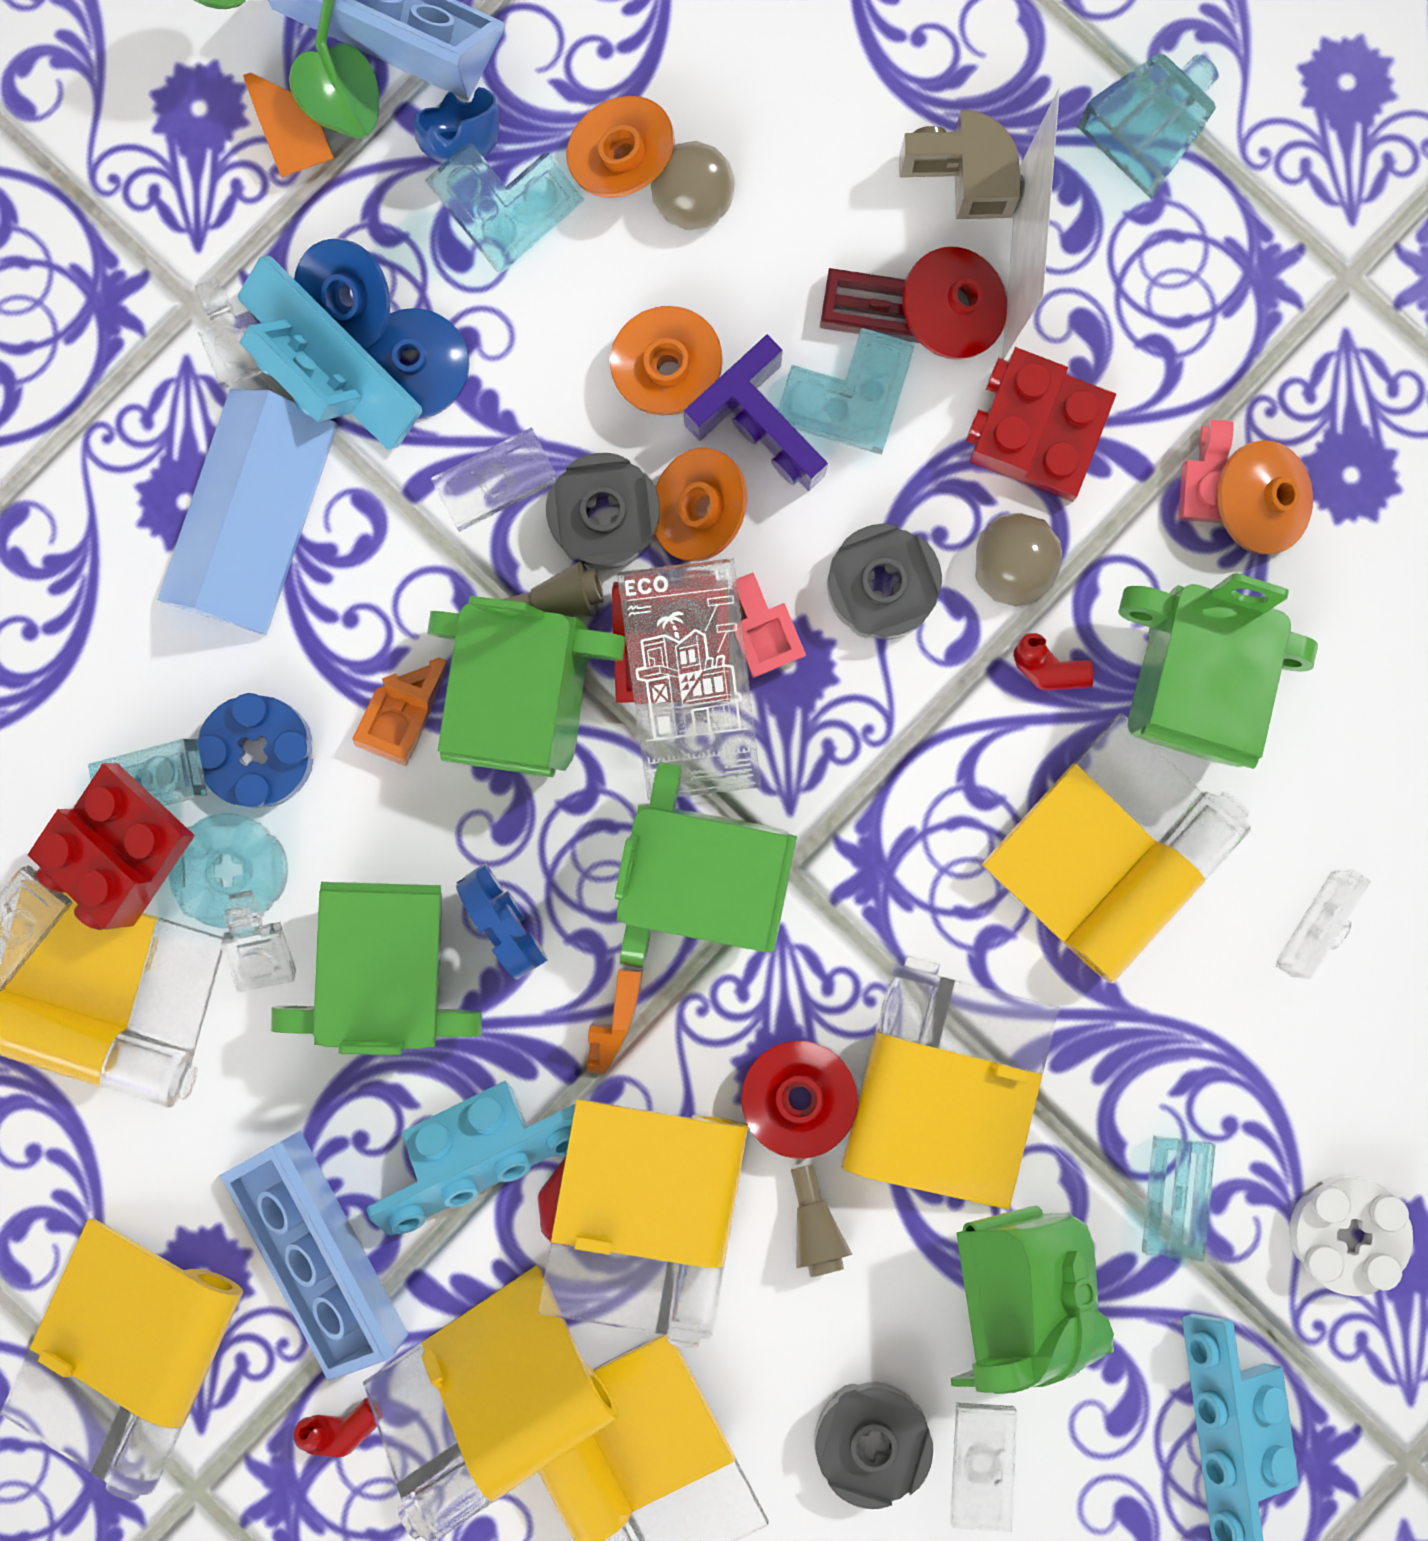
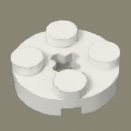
M1355 1175L1331 1176L1321 1181L1323 1184L1314 1188L1309 1195L1304 1194L1295 1205L1290 1220V1243L1296 1258L1301 1261L1304 1269L1313 1279L1327 1289L1347 1296L1371 1295L1379 1290H1390L1397 1286L1401 1281L1402 1271L1408 1264L1413 1247V1230L1409 1220V1212L1402 1200L1395 1197L1382 1185ZM1357 1219L1359 1229L1364 1231V1238L1361 1243H1357L1355 1249L1348 1250L1347 1243L1339 1240L1337 1234L1339 1229H1349L1351 1220Z

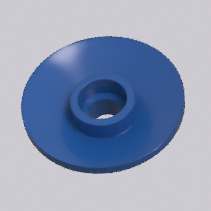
M332 238L312 245L301 257L295 271L294 280L366 351L379 341L387 327L390 316V293L381 267L365 248L347 239ZM350 289H351L352 294H353V300H352L351 295H350Z
M407 308L390 313L383 335L375 345L366 350L422 407V413L418 419L434 416L447 409L459 397L468 379L469 354L462 335L449 320L430 310ZM414 349L420 352L419 360L414 365L406 366L401 364L400 359L405 351Z

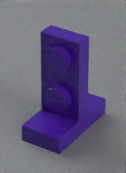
M766 334L684 410V425L701 441L733 412L736 416L732 419V422L738 431L753 445L760 440L775 456L771 459V463L777 472L791 485H795L799 481L809 492L825 477L828 462L757 389L781 367L783 350Z

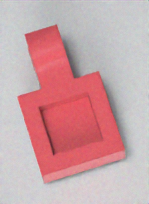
M1210 419L1208 426L1201 427L1199 461L1187 460L1182 464L1178 520L1222 523L1217 505V487L1220 474L1228 460L1232 446L1233 421Z
M753 572L733 580L731 587L746 618L736 622L737 631H733L752 678L754 679L804 658L806 653L785 603L768 609ZM735 624L731 625L732 630H736Z

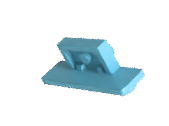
M271 256L260 257L241 288L238 299L261 323L249 325L239 344L255 359L259 369L274 378L294 398L297 407L305 414L313 417L317 422L352 414L386 449L398 448L421 415L422 407Z
M505 1080L402 1131L401 1133L418 1182L369 1205L366 1208L369 1219L387 1235L409 1233L421 1227L426 1218L446 1208L464 1206L472 1202L479 1192L499 1182L517 1180L526 1175L531 1166L553 1155H566L575 1104L527 1127L515 1093Z
M1199 1314L1184 1316L1182 1322L1212 1541H1263L1258 1502L1299 1486L1283 1367L1264 1363L1240 1371L1235 1330L1232 1321Z

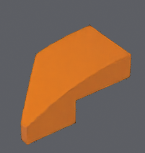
M251 72L243 75L262 130L282 178L335 159L322 125L313 121L299 108L292 92Z
M438 657L430 660L429 665L401 676H397L395 673L382 678L384 686L375 690L352 738L354 746L407 767L448 667L447 660Z
M620 968L618 970L613 1024L592 1023L589 1026L588 1042H590L587 1072L604 1074L618 1054L636 1011L644 970Z

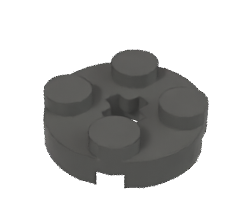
M593 453L574 460L566 467V471L559 476L556 484L553 483L546 500V517L554 540L569 559L575 562L582 561L584 565L591 568L611 569L626 565L649 550L660 523V504L653 481L639 467L631 464L630 460L613 453ZM608 497L610 506H620L619 515L611 517V524L600 525L598 519L588 518V510L597 507V498Z
M887 523L866 526L847 537L832 558L827 578L829 601L838 618L858 636L881 640L905 636L920 627L936 606L942 585L940 563L932 547L917 534L914 536L906 530L898 529L899 526ZM883 567L887 575L896 573L899 577L900 582L892 587V596L884 597L881 591L873 592L869 587L868 583L875 579L874 570L876 568Z
M877 1382L845 1385L837 1392L835 1398L827 1403L816 1424L814 1448L821 1473L827 1479L828 1485L835 1494L854 1506L865 1509H882L892 1506V1501L901 1499L908 1492L909 1495H912L918 1490L930 1471L933 1460V1441L924 1413L909 1395L894 1386ZM871 1431H880L882 1440L889 1444L887 1452L877 1451L873 1459L865 1458L864 1448L858 1444L862 1435L869 1436Z

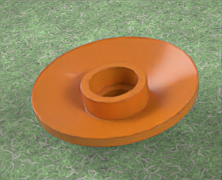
M622 96L599 104L578 122L570 136L566 159L572 177L582 189L599 197H622L643 189L661 174L670 160L675 141L672 123L664 109L648 98Z
M678 306L654 307L634 316L617 334L610 353L612 378L623 398L641 411L662 416L683 413L693 401L720 378L723 365L721 344L713 327L699 314ZM666 362H674L679 365L677 371L673 374L662 375L659 373L661 365Z
M1269 440L1251 442L1236 450L1225 463L1218 481L1217 505L1222 523L1230 537L1239 546L1252 553L1262 555L1275 554L1292 547L1307 529L1313 509L1311 480L1300 458L1285 445Z
M702 447L682 453L661 474L656 484L660 504V523L655 534L661 546L672 556L691 562L708 560L721 553L737 535L746 511V484L738 465L725 453Z

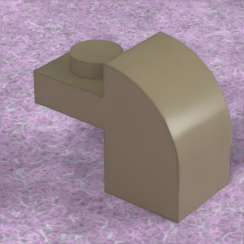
M961 110L954 132H946L944 128L938 126H926L915 130L913 133L904 134L899 155L900 177L955 176L956 219L1012 218L1021 197L1019 155L1011 135L999 122L977 111Z

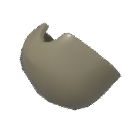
M699 141L675 144L668 164L661 174L651 182L652 200L664 219L685 230L708 228L716 223L719 218L723 217L731 206L735 187V177L729 161L716 147Z
M1020 512L997 517L988 524L986 530L982 531L977 543L975 577L979 586L997 602L1012 606L1037 602L1053 586L1058 576L1062 560V548L1059 537L1045 520Z

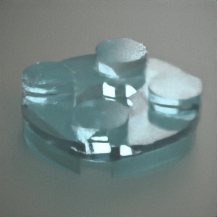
M232 813L210 815L202 818L193 826L187 827L195 837L168 875L171 891L182 913L197 919L205 925L218 928L242 927L254 923L263 917L264 913L272 907L273 903L279 900L285 890L288 878L286 853L277 837L273 836L268 828L261 825L262 823L255 819ZM227 854H231L232 863L241 864L243 869L242 875L233 877L232 886L230 887L223 886L222 878L215 877V866L220 865L222 857Z

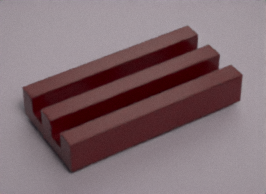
M829 268L819 328L920 343L912 334L907 323L833 312L835 308L905 319L902 304L874 298L866 299L836 294L837 287L902 297L906 279Z

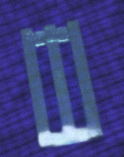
M1153 1135L1142 1252L1146 1255H1167L1169 1258L1176 1259L1184 1257L1190 1258L1193 1261L1204 1262L1215 1144L1206 1141ZM1168 1150H1176L1168 1242L1159 1240ZM1191 1153H1197L1188 1244H1183Z

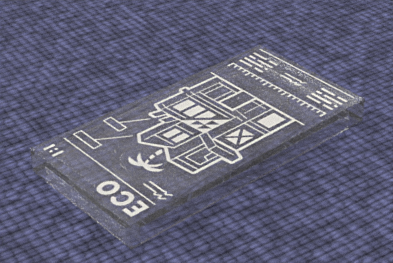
M734 558L618 572L617 579L648 801L651 799L659 761L683 766L678 797L761 787Z

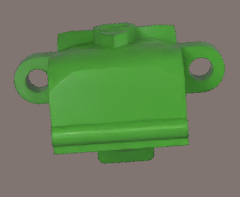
M1238 573L1231 574L1212 589L1197 584H1190L1185 587L1177 585L1169 593L1146 586H1128L1124 588L1118 610L1119 615L1128 621L1149 627V642L1129 712L1127 727L1130 733L1147 742L1205 760L1239 768L1245 766L1254 769L1259 759L1263 757L1282 669L1298 672L1312 670L1318 650V643L1314 639L1291 632L1289 617L1284 612L1273 609L1288 598L1289 590ZM1248 589L1260 592L1265 596H1247L1235 590Z
M470 596L469 604L463 606L459 613L430 611L427 634L455 640L437 750L440 752L441 761L546 777H554L556 770L566 771L573 760L577 743L586 663L590 658L623 661L626 637L588 630L584 622L579 618L544 612L527 603Z
M659 761L650 804L638 805L631 836L625 841L616 886L615 899L619 900L616 920L626 924L620 964L639 968L644 967L652 930L760 952H774L797 836L775 827L677 809L676 802L683 766Z
M321 881L314 1006L286 1005L271 1007L270 1031L276 1033L313 1034L314 1045L339 1047V1054L401 1055L403 1049L435 1047L436 1037L481 1036L482 1011L438 1009L442 926L441 885Z
M1030 1206L967 1222L963 1226V1231L956 1232L976 1362L972 1364L973 1370L950 1378L951 1386L975 1387L977 1392L994 1394L1016 1393L1032 1387H1045L1075 1376L1086 1366L1114 1352V1333L1109 1319L1098 1311L1095 1249L1087 1224L1069 1212L1043 1214L1040 1207Z

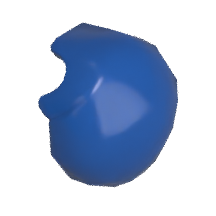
M478 87L474 92L472 101L462 102L453 92H448L438 107L425 108L415 114V140L421 151L431 159L451 165H469L488 155L496 146L499 135L497 96L486 88Z

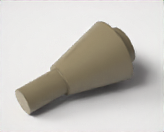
M579 561L533 587L530 592L501 600L527 603L544 612L558 613L564 616H596V604L604 602V594L597 571L595 569L587 571L584 563Z
M813 1164L791 1169L799 1203L796 1226V1268L808 1266L810 1277L843 1270L842 1258L853 1254L826 1202L821 1200Z

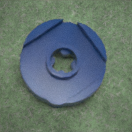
M245 693L237 698L227 700L211 712L203 723L199 732V738L194 744L193 756L195 762L199 765L204 782L219 798L233 805L261 808L284 803L298 793L305 785L312 771L311 740L313 739L307 722L292 706L274 697ZM261 737H264L268 743L263 751L268 756V759L262 765L256 761H252L247 765L243 760L246 753L243 745L248 739L256 742Z
M486 863L456 882V890L475 926L480 933L485 932L491 943L495 946V948L491 949L515 980L548 961L544 950L531 932H525L521 923L526 920V917L509 891L504 893L500 883Z

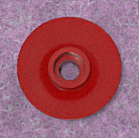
M948 246L930 251L913 265L903 286L902 307L909 329L926 349L947 359L962 360L983 353L999 338L1006 322L1007 296L1001 278L986 259L969 249ZM958 289L966 294L969 306L960 302Z
M795 1040L773 1046L755 1060L747 1072L743 1083L741 1104L748 1128L763 1146L784 1157L806 1159L830 1151L845 1138L856 1117L858 1094L851 1071L836 1053L818 1043ZM796 1087H804L811 1094V1103L804 1109L795 1108L789 1100L791 1090Z

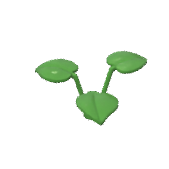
M246 0L194 1L210 8L231 9L241 6ZM323 0L315 39L317 52H303L295 59L289 75L290 90L299 108L316 123L356 139L367 138L375 127L379 113V91L376 76L366 57L355 46L343 43L328 49L327 35L335 0Z

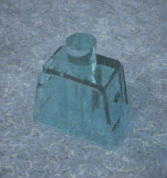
M1156 54L1093 97L1088 102L1077 128L1152 199L1160 191L1217 109L1215 102L1205 92L1219 79L1218 70L1209 58L1201 54H1196L1181 69L1165 54Z

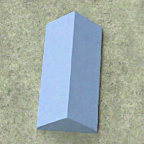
M268 0L272 10L315 30L318 29L323 0ZM335 0L328 36L345 44L355 46L364 53L441 89L453 92L454 95L469 101L503 34L505 22L457 0Z
M230 389L157 600L262 635H267L338 427L337 423L330 419L317 422L313 417L302 412L295 402L270 390Z
M301 1130L221 1174L220 1177L327 1380L330 1381L379 1364L395 1355L409 1334Z

